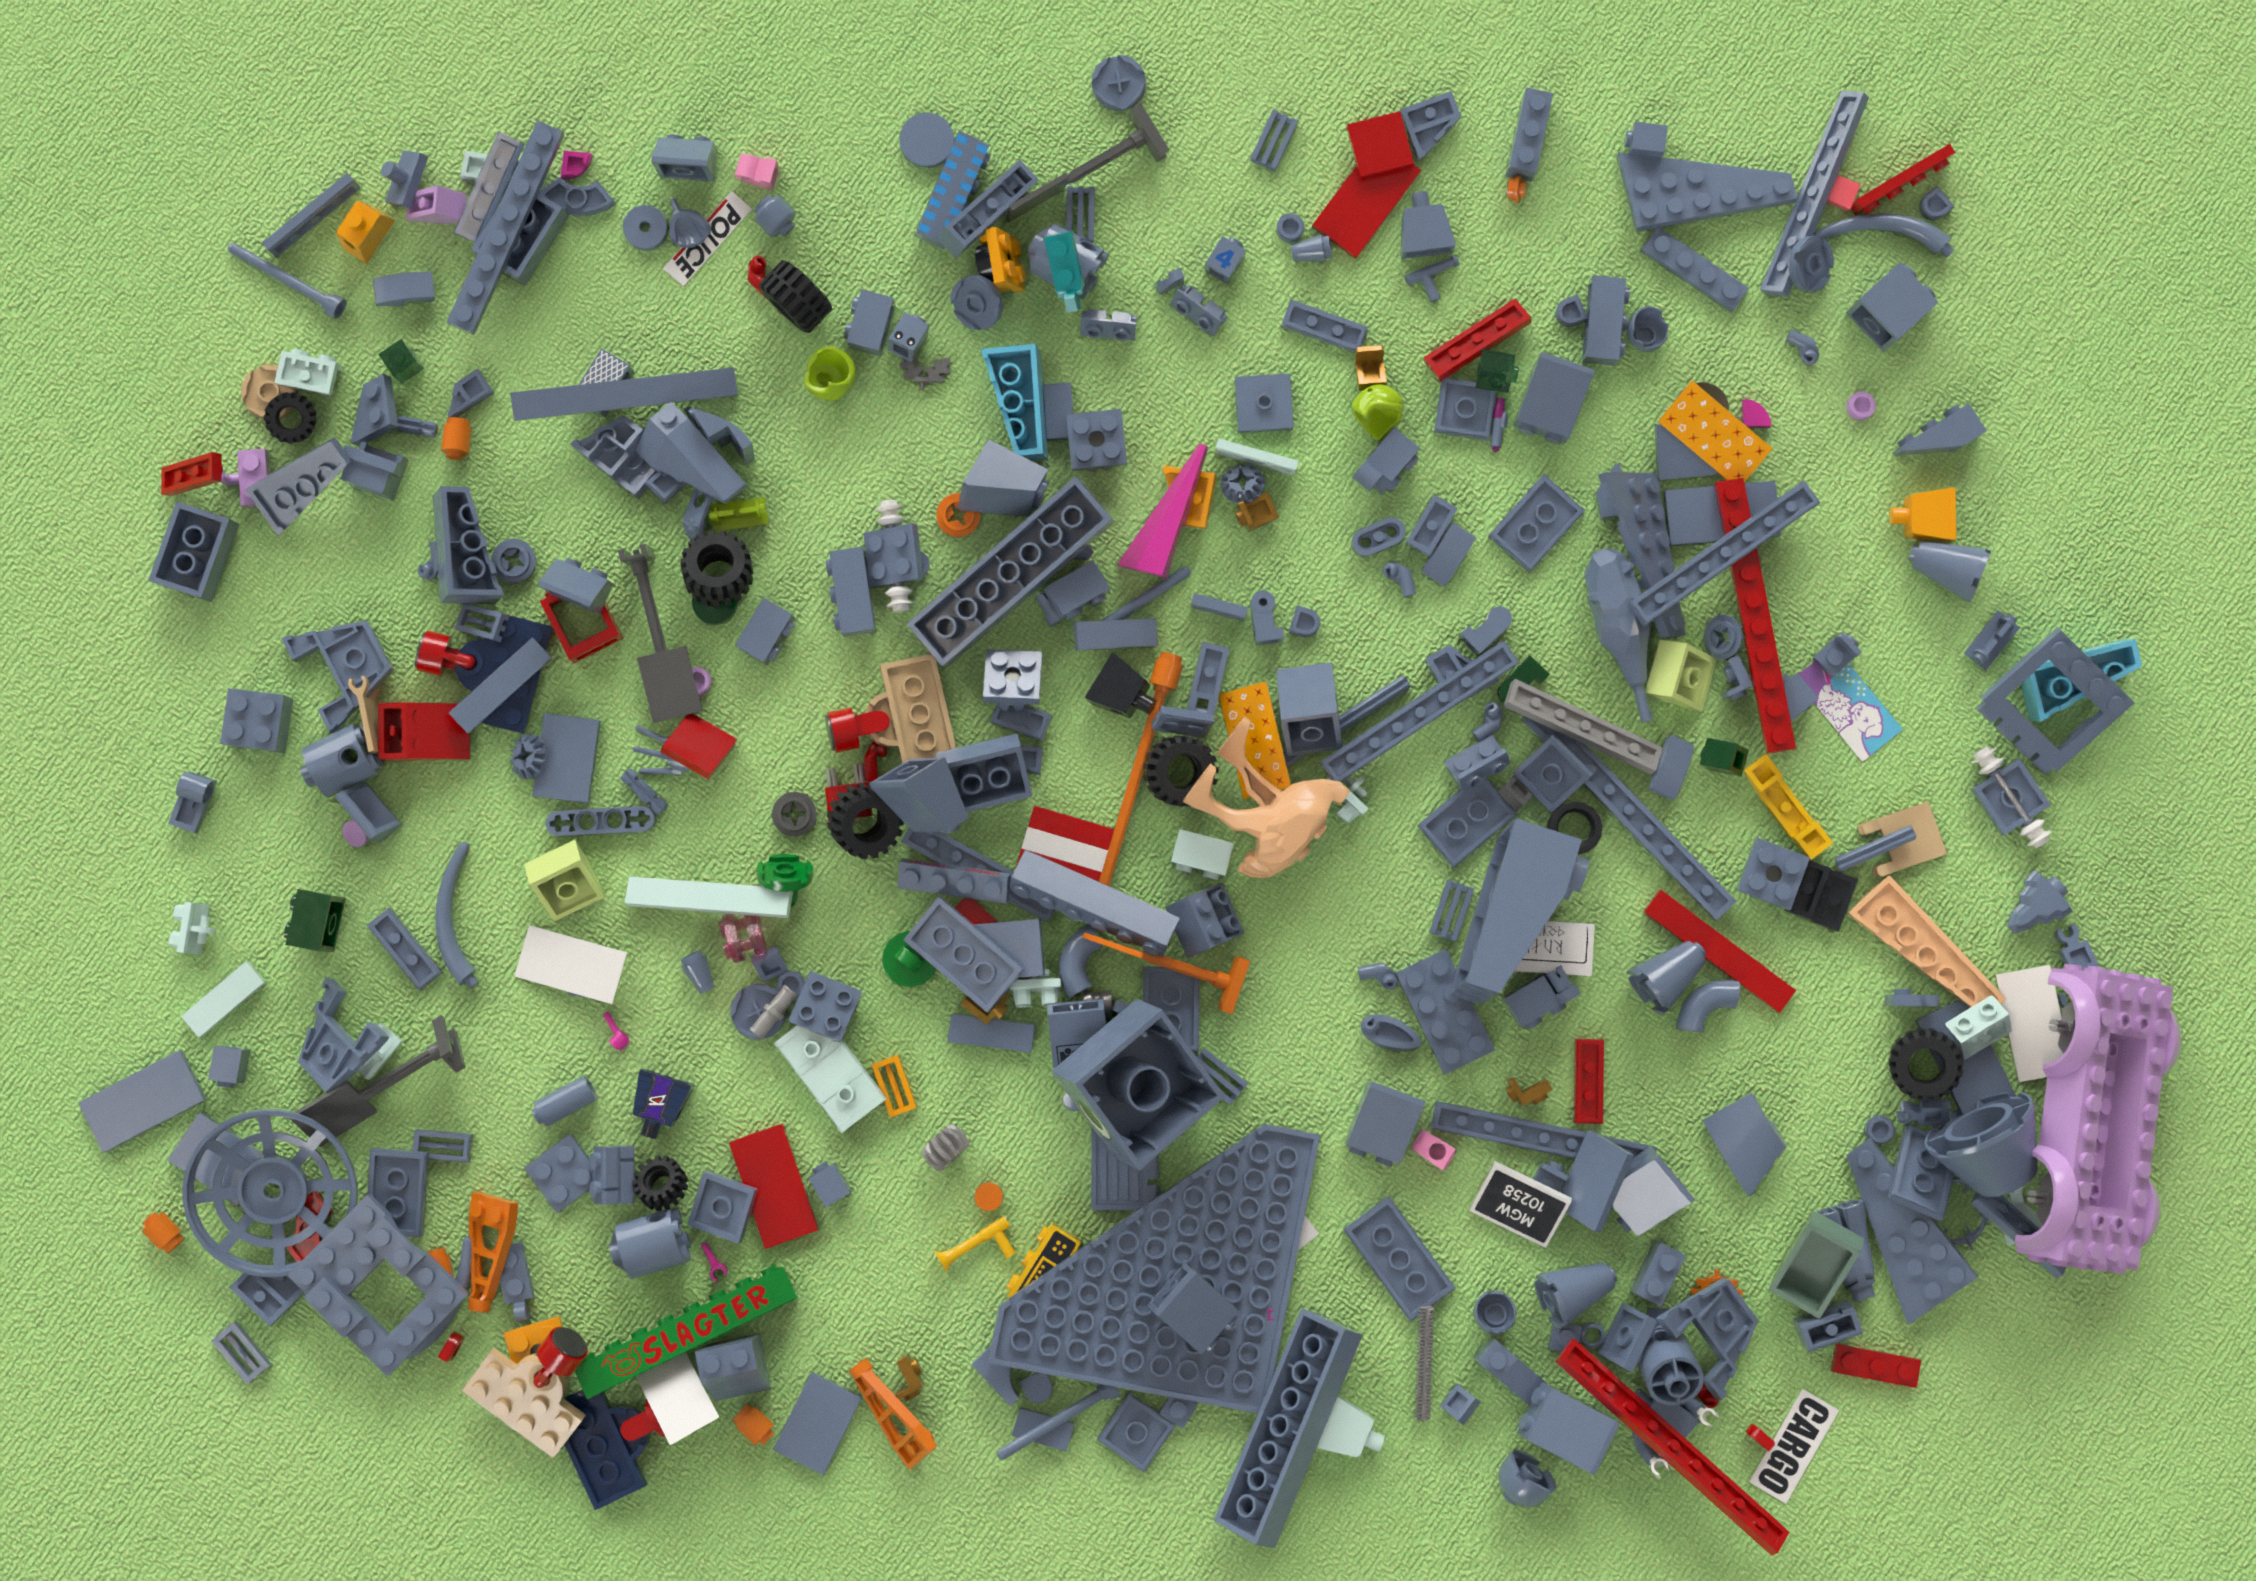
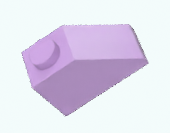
M438 185L418 190L411 209L407 208L406 220L437 224L457 223L465 207L467 194Z

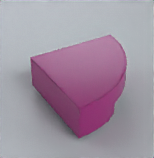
M564 150L561 178L563 180H571L581 176L589 168L593 155L591 153Z
M1749 399L1741 401L1743 424L1748 428L1771 427L1769 414L1763 406Z

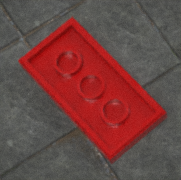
M1413 165L1412 167L1360 179L1356 166L1312 224V228L1323 236H1329L1332 243L1356 259L1419 176L1421 170Z
M783 1123L729 1142L742 1183L758 1189L752 1213L765 1249L819 1230Z

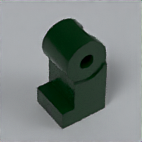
M1529 655L1500 685L1497 691L1498 699L1501 703H1505L1510 683L1514 679L1528 685L1534 680L1541 684L1550 674Z

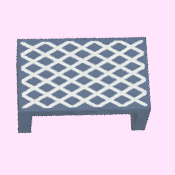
M601 348L579 385L630 379L634 370L629 364ZM610 410L598 411L597 413L606 417Z

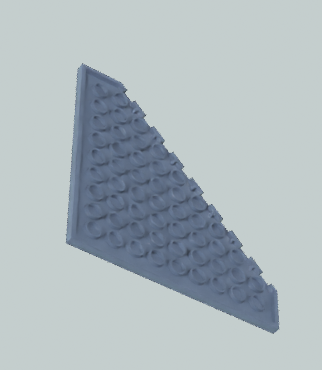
M1262 1124L999 1304L987 1362L1258 1413L1274 1375L1320 1135L1269 1124ZM1184 1262L1239 1310L1236 1314L1238 1318L1233 1326L1228 1330L1223 1329L1217 1336L1219 1341L1215 1347L1209 1352L1205 1350L1202 1355L1147 1306ZM1268 1309L1274 1310L1270 1313V1317L1273 1320H1268Z

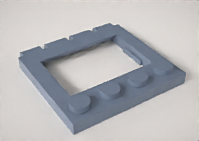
M2057 627L1980 696L1983 701L1978 705L1977 711L1990 723L1994 722L1993 726L2009 741L2013 739L2012 744L2026 758L2031 757L2030 761L2043 774H2047L2053 768L2056 771L2061 769L2135 702ZM2048 659L2100 709L2093 717L2087 718L2067 736L2068 739L2059 747L2054 746L2006 699L2011 692Z

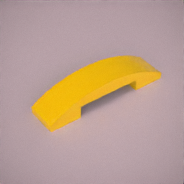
M1764 754L1743 770L1768 811L1796 846L1807 857H1810V860L1833 844L1817 821H1813L1781 778L1783 775L1767 754Z

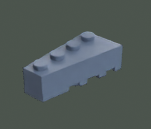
M440 486L433 495L440 603L496 604L504 594L495 575L497 572L494 563L491 562L486 548L488 545L478 523L479 518L469 487Z

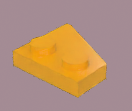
M1163 466V473L1166 476L1168 487L1171 486L1182 468ZM1201 471L1185 526L1207 529L1217 477L1215 473Z

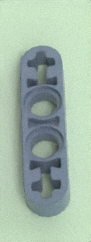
M644 806L565 810L552 812L548 815L545 825L549 833L559 837L636 833L650 831L654 828L657 818L650 808ZM631 811L630 817H640L641 812L644 811L645 815L650 816V821H646L644 827L639 822H630L632 827L627 828L629 819L626 812ZM612 813H619L622 816L623 821L619 828L613 829L608 825V817ZM587 814L592 815L595 820V824L590 830H584L580 826V819ZM571 815H575L573 823L576 831L572 832L573 826H562L561 831L558 832V828L552 826L553 822L557 821L558 816L563 821H572Z

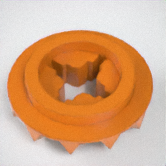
M954 493L948 495L940 502L936 518L939 527L947 535L960 538L970 535L978 527L981 513L967 511L963 516L965 525L958 520L950 521L954 516L952 506L958 509L961 494Z

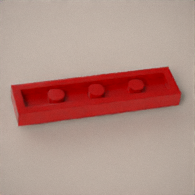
M1951 144L1946 145L1857 198L1852 203L1851 210L1855 216L1863 211L1865 214H1869L1880 206L1879 201L1886 197L1889 201L1904 192L1902 189L1904 186L1910 183L1914 187L1927 178L1926 173L1933 169L1937 173L1950 165L1949 159L1956 152Z
M1515 298L1426 355L1424 362L1439 382H1441L1531 324V316Z

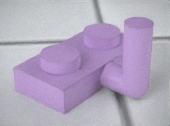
M268 450L237 451L239 474H226L223 472L220 483L225 486L239 485L240 505L243 507H253L256 504L245 489L269 475Z

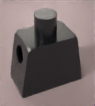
M1111 653L1085 696L1090 704L1127 718H1131L1137 709L1149 715L1157 703V700L1146 694L1150 688L1147 680L1114 653Z

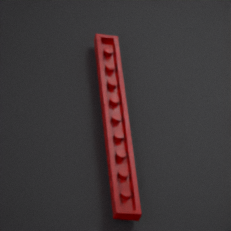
M1744 478L1719 481L1714 484L1724 536L1751 518ZM1756 548L1731 565L1730 570L1740 621L1743 626L1742 632L1745 637L1744 642L1766 754L1795 750L1796 744L1758 550Z
M1573 1338L1566 1344L1555 1361L1560 1367L1771 1556L1779 1552L1790 1533L1782 1524Z

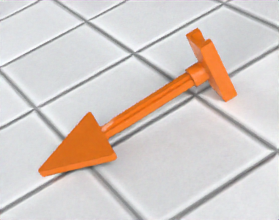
M1084 932L1082 937L1142 958L1148 963L1212 983V987L1223 990L1217 1008L1229 1014H1233L1250 963L1249 960L1235 955L1229 974L1221 971L1215 973L1167 956L1151 955L1134 947Z

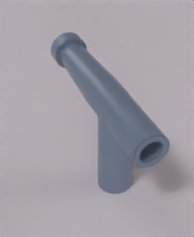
M1454 255L1450 259L1404 276L1408 286L1422 281L1430 302H1435L1441 297L1432 276L1453 266H1458V258Z

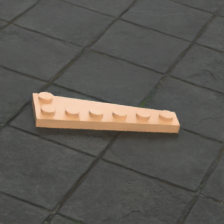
M1890 875L1885 876L1847 912L1850 917L1969 1008L1989 996H1994L2000 1004L2006 1000L2000 991Z

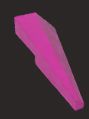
M1199 444L1117 566L1167 579L1181 529L1185 527L1208 446Z

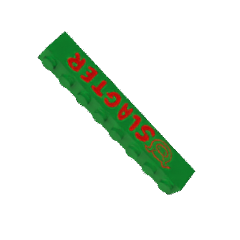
M776 1264L761 1271L762 1277L752 1281L751 1277L735 1283L737 1289L727 1294L724 1289L710 1295V1302L700 1306L699 1302L683 1308L685 1314L675 1319L672 1314L656 1321L658 1327L650 1331L646 1327L631 1333L632 1339L623 1344L620 1339L604 1346L606 1352L596 1357L594 1352L587 1354L575 1370L586 1398L590 1399L797 1299L798 1296L785 1267L778 1269Z

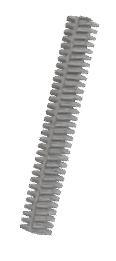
M1429 1305L1418 1307L1421 1309L1418 1310V1312H1421V1314H1418L1421 1316L1418 1317V1319H1421V1321H1418L1421 1323L1418 1324L1421 1328H1417L1420 1330L1417 1331V1333H1420V1335H1417L1420 1337L1417 1338V1340H1420V1342H1417L1420 1344L1417 1345L1420 1348L1417 1350L1420 1352H1416L1419 1355L1416 1356L1419 1358L1416 1359L1419 1362L1416 1363L1419 1365L1416 1366L1419 1369L1416 1370L1419 1372V1374L1416 1373L1419 1376L1416 1378L1419 1380H1415L1418 1383L1415 1384L1418 1386V1388L1415 1387L1418 1390L1415 1391L1418 1393V1395H1415L1418 1397L1415 1398L1418 1400V1402H1415L1418 1405H1414L1417 1407V1409H1414L1417 1411L1414 1412L1417 1414V1416H1414L1417 1418L1416 1421H1428L1431 1415L1429 1414L1431 1412L1429 1410L1431 1408V1403H1429L1431 1402V1396L1429 1395H1431L1430 1388L1432 1387V1382H1430L1432 1380V1375H1430L1432 1374V1368L1430 1367H1432L1431 1363L1433 1362L1431 1361L1433 1359V1354H1431L1433 1347L1431 1346H1433L1432 1339L1434 1338L1432 1336L1434 1334L1432 1333L1434 1326L1432 1325L1434 1324L1433 1311L1435 1308Z

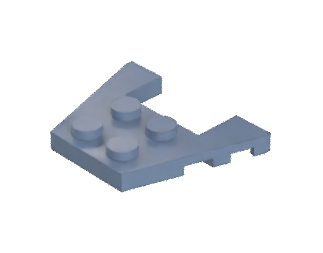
M367 620L332 627L329 630L305 632L304 635H290L281 638L289 655L295 662L319 649L321 650L343 693V696L318 709L328 731L331 733L337 731L359 708L358 698L348 686L349 679L353 678L355 687L359 688L363 684L361 676L367 677L370 685L366 697H369L394 671L377 635Z
M326 977L322 984V987L326 988L322 1002L317 1001L314 1009L318 1015L314 1027L308 1028L298 1063L327 1093L349 1080L388 1041L389 1036L376 1023L367 1022L358 1040L355 1042L333 1018L347 992L335 979Z
M1721 1278L1656 1318L1668 1336L1676 1339L1691 1322L1695 1325L1719 1358L1703 1379L1704 1385L1713 1397L1719 1400L1725 1398L1727 1393L1725 1386L1729 1377L1733 1378L1737 1368L1735 1364L1740 1352H1745L1758 1323V1319L1730 1280Z

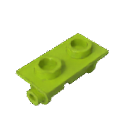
M765 497L710 505L709 517L715 532L769 524Z

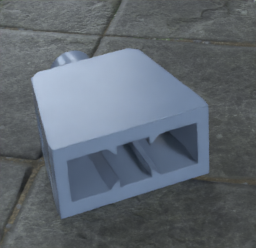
M1427 191L1413 193V207L1404 209L1402 214L1401 260L1453 253L1456 245L1444 206L1442 204L1430 205Z

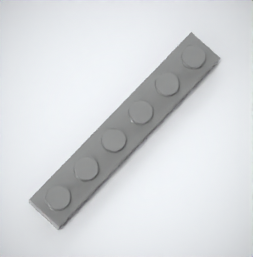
M1517 679L1510 683L1504 707L1650 775L1656 772L1663 747Z

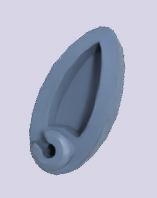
M1375 1014L1366 1016L1361 1022V1030L1364 1036L1381 1048L1406 1052L1416 1050L1421 1045V1039L1415 1031L1396 1018Z

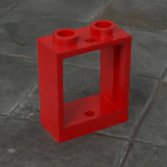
M548 593L545 594L546 598L540 600L568 659L573 663L624 639L605 602L601 615L608 628L572 646L552 607L564 600Z

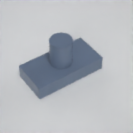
M402 151L398 165L391 161H387L383 165L381 170L382 176L392 181L385 200L386 203L396 207L411 209L428 160L427 156L418 152Z

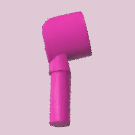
M605 1012L603 1016L611 1031L615 1034L609 1042L615 1049L622 1051L628 1045L629 1037L619 1029L610 1012Z
M708 1243L701 1245L712 1267L710 1272L711 1279L714 1282H718V1278L714 1273L716 1269L723 1270L724 1275L727 1277V1266L718 1262Z

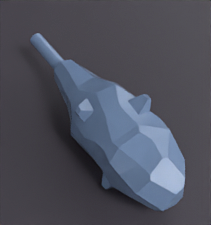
M1612 548L1593 552L1584 571L1587 598L1594 616L1599 641L1613 655L1627 683L1633 688L1641 723L1652 720L1644 689V684L1647 681V653L1651 624L1649 623L1643 627L1628 605L1630 601L1642 594L1633 572V563L1629 562L1624 554Z

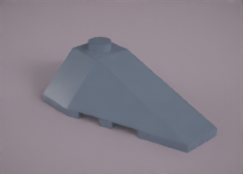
M672 402L649 419L635 451L653 470L659 473L664 472L674 477L680 483L685 482L696 487L699 492L725 504L747 487L746 483Z

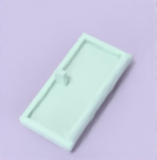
M797 1025L774 1043L841 1133L887 1099L843 1039L840 1043Z

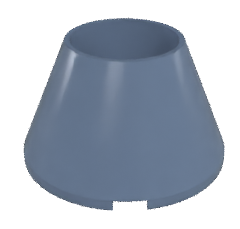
M2010 1092L1998 1093L1982 1098L1980 1100L1984 1104L1982 1106L1977 1101L1976 1109L1964 1115L1961 1114L1959 1109L1949 1114L1948 1122H1946L1945 1126L1938 1128L1935 1125L1928 1132L1924 1142L1927 1151L1983 1197H1997L2021 1188L2030 1182L2038 1171L2037 1158L2032 1157V1152L2037 1146L2035 1104L2026 1093L2020 1092V1097H2012Z

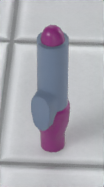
M1496 398L1493 410L1490 447H1492L1495 453L1502 446L1503 428L1507 427L1508 421L1504 398Z

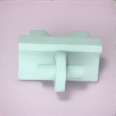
M1351 776L1343 780L1350 787V793L1344 800L1346 804L1337 815L1347 824L1358 815L1361 817L1368 810L1353 794L1355 792L1361 798L1367 794L1360 786L1365 780L1362 776L1356 781Z
M185 902L184 905H176L174 907L173 917L175 920L181 921L180 932L173 931L170 934L168 944L177 948L176 952L201 955L203 944L206 943L207 933L216 934L215 928L208 927L210 919L208 916L209 905Z
M1045 969V976L1021 977L1032 979L1016 980L1010 987L1016 1007H1031L1030 993H1041L1042 1006L1047 1007V1004L1057 1003L1058 992H1061V979H1039L1049 977V969Z
M380 1023L378 1026L389 1036L388 1041L358 1070L367 1080H372L403 1042L400 1037L383 1023Z

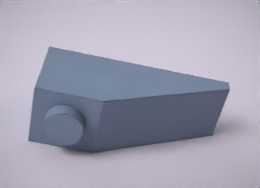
M1492 1336L1474 1356L1478 1363L1529 1406L1534 1390L1540 1386L1541 1382L1546 1383Z

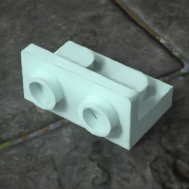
M292 349L291 353L281 352L274 382L276 385L332 396L337 372L342 373L343 367L335 362L336 359L334 357L319 354L318 358L308 356V352L298 349Z
M1989 996L1946 1022V1028L1955 1038L1956 1046L1963 1060L1968 1059L2012 1032L2009 1013L1994 996Z

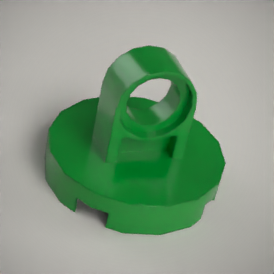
M797 855L769 856V862L763 863L760 861L757 866V880L763 887L773 891H793L791 907L797 902L798 890L807 887L813 879V866L808 860L806 863L801 862Z
M906 931L895 935L888 941L883 950L882 963L885 973L892 981L901 986L914 987L922 985L932 978L936 968L904 941V938L910 932Z

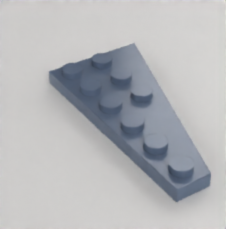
M1618 152L1617 155L1636 232L1792 204L1798 199L1791 173Z
M1870 1137L1846 1156L1904 1316L1909 1325L1971 1283L1978 1275L1934 1218L1888 1200L1894 1167Z

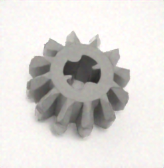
M954 1124L948 1125L925 1145V1148L922 1150V1156L930 1167H933L936 1171H943L966 1150L970 1141L960 1128Z

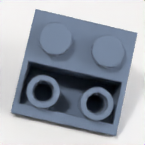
M1223 883L1187 896L1165 907L1168 913L1180 918L1176 934L1187 958L1245 934Z

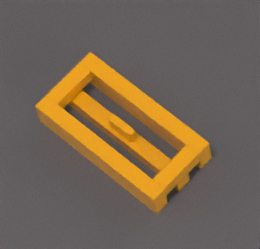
M899 1055L871 1064L879 1088L887 1098L884 1102L890 1117L917 1108ZM894 1062L909 1105H904L890 1063ZM884 1066L899 1106L898 1109L894 1110L879 1067Z

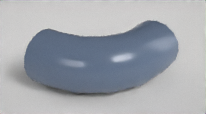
M1090 924L1084 925L1067 940L1060 954L1058 974L1068 999L1092 986L1086 971L1087 961L1103 945L1082 938L1084 932L1098 936Z
M1710 981L1694 989L1682 1003L1676 1022V1029L1704 1033L1706 1019L1712 1011L1718 1008L1735 1009L1737 1007L1740 996L1739 981Z

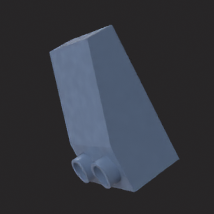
M1517 818L1497 836L1449 995L1482 1005L1501 992L1561 900H1569L1573 891L1579 892L1581 890L1589 867V859L1577 856L1582 839Z

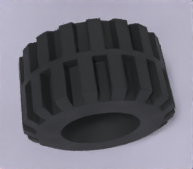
M781 260L759 283L760 290L768 301L786 319L803 332L811 333L832 310L831 303L824 293L790 262Z
M712 530L708 531L709 535L704 536L701 533L697 535V541L691 539L688 542L689 549L684 548L682 552L683 558L680 561L681 571L686 589L689 594L692 593L693 599L696 601L701 599L702 605L705 606L713 603L714 608H720V604L725 603L727 607L732 605L731 601L734 599L736 602L742 599L741 593H748L749 585H752L753 567L749 550L746 549V545L742 540L738 541L737 536L734 534L727 536L726 531L720 530V534H715V531ZM715 561H724L732 565L729 572L719 577H710L702 573L708 564Z
M1186 736L1164 738L1161 743H1156L1153 746L1154 750L1148 752L1146 756L1149 759L1143 765V769H1146V775H1143L1144 781H1148V790L1155 794L1154 797L1169 805L1189 807L1190 805L1183 802L1184 798L1209 764L1214 765L1217 759L1214 755L1210 754L1212 750L1209 746H1204L1203 742L1199 739ZM1183 754L1192 761L1194 774L1192 780L1186 786L1177 788L1169 781L1167 769L1170 761L1175 756ZM1216 767V773H1219V767ZM1213 778L1212 785H1216L1218 779Z
M857 783V788H854L852 785L846 787V793L840 791L837 794L839 797L837 802L832 800L830 806L833 808V811L827 812V818L831 820L827 822L828 829L832 832L830 833L831 836L845 851L854 857L858 855L861 859H868V855H870L874 859L879 857V852L885 855L889 852L888 847L890 845L895 847L898 843L895 838L896 836L901 837L903 831L899 826L904 825V822L871 789L870 784H868V787L864 783ZM865 809H877L875 825L865 833H853V822L856 816Z
M1917 1028L1915 1031L1911 1032L1910 1030L1906 1032V1035L1902 1038L1899 1037L1896 1040L1895 1046L1891 1048L1888 1064L1893 1081L1900 1091L1904 1094L1906 1093L1912 1099L1916 1100L1917 1098L1923 1102H1929L1930 1099L1940 1100V1097L1951 1094V1090L1954 1087L1957 1088L1959 1085L1958 1081L1963 1075V1059L1952 1039L1943 1032L1940 1033L1932 1028ZM1920 1049H1933L1942 1058L1943 1068L1939 1075L1931 1080H1919L1909 1071V1059L1913 1053Z

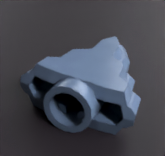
M2033 870L2024 880L2025 888L2019 894L2020 904L2011 912L2007 927L2013 933L2031 929L2036 923L2048 924L2055 918L2059 920L2064 919L2073 912L2064 898L2068 893L2067 888L2057 878L2051 876L2047 880L2037 871Z

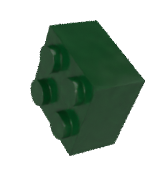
M297 889V894L292 896L290 902V910L293 911L291 921L287 922L284 929L285 945L320 952H334L346 898Z

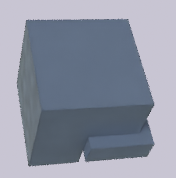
M362 441L359 449L345 445L343 450L351 462L344 468L340 479L351 487L394 501L408 459L400 454L395 455L371 447Z

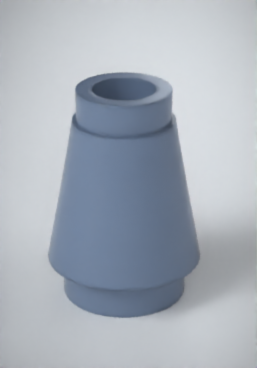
M1322 234L1291 245L1293 261L1326 262V259L1332 258L1329 236L1322 237Z
M701 950L680 959L683 965L681 969L695 988L698 989L699 994L715 987L707 956H703Z

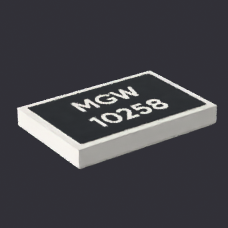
M1494 1161L1469 1211L1546 1248L1571 1203V1197Z

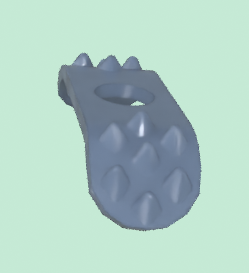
M696 487L683 517L685 535L694 541L698 540L697 535L701 533L705 536L704 529L706 523L704 520L713 499L705 494L704 503L697 507V500L704 493L699 492Z

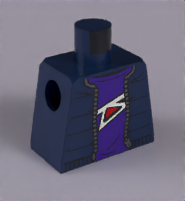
M640 1069L633 1115L645 1119L640 1134L656 1139L661 1124L669 1127L674 1126L695 1085L647 1069Z

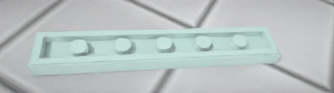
M629 877L624 903L627 906L789 918L793 891H773L763 886Z

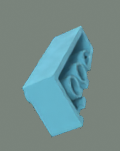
M1036 344L981 349L1014 452L1030 461L1048 460L1041 351Z
M2121 639L2082 650L2113 681L2142 667L2136 639ZM2049 659L2021 683L2029 721L2042 722L2049 718L2050 715L2059 710H2064L2071 706L2072 703L2086 696Z

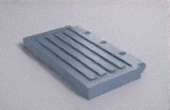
M1092 1128L1091 1210H1138L1159 1195V1184H1148V1179H1159V1156H1156L1138 1171L1115 1158Z

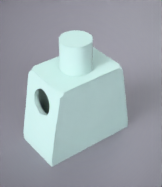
M1338 1395L1317 1448L1360 1457L1364 1446L1379 1452L1385 1436L1371 1430L1374 1423L1372 1416Z

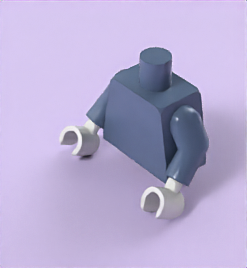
M1641 1388L1634 1391L1635 1394L1683 1437H1686L1700 1421L1707 1427H1713L1706 1421L1708 1414H1714L1719 1418V1414L1711 1408H1705L1702 1403L1694 1398L1680 1405H1664L1657 1402L1653 1397L1650 1398ZM1632 1431L1636 1450L1646 1463L1651 1465L1654 1476L1661 1479L1656 1469L1659 1466H1665L1668 1472H1670L1667 1462Z

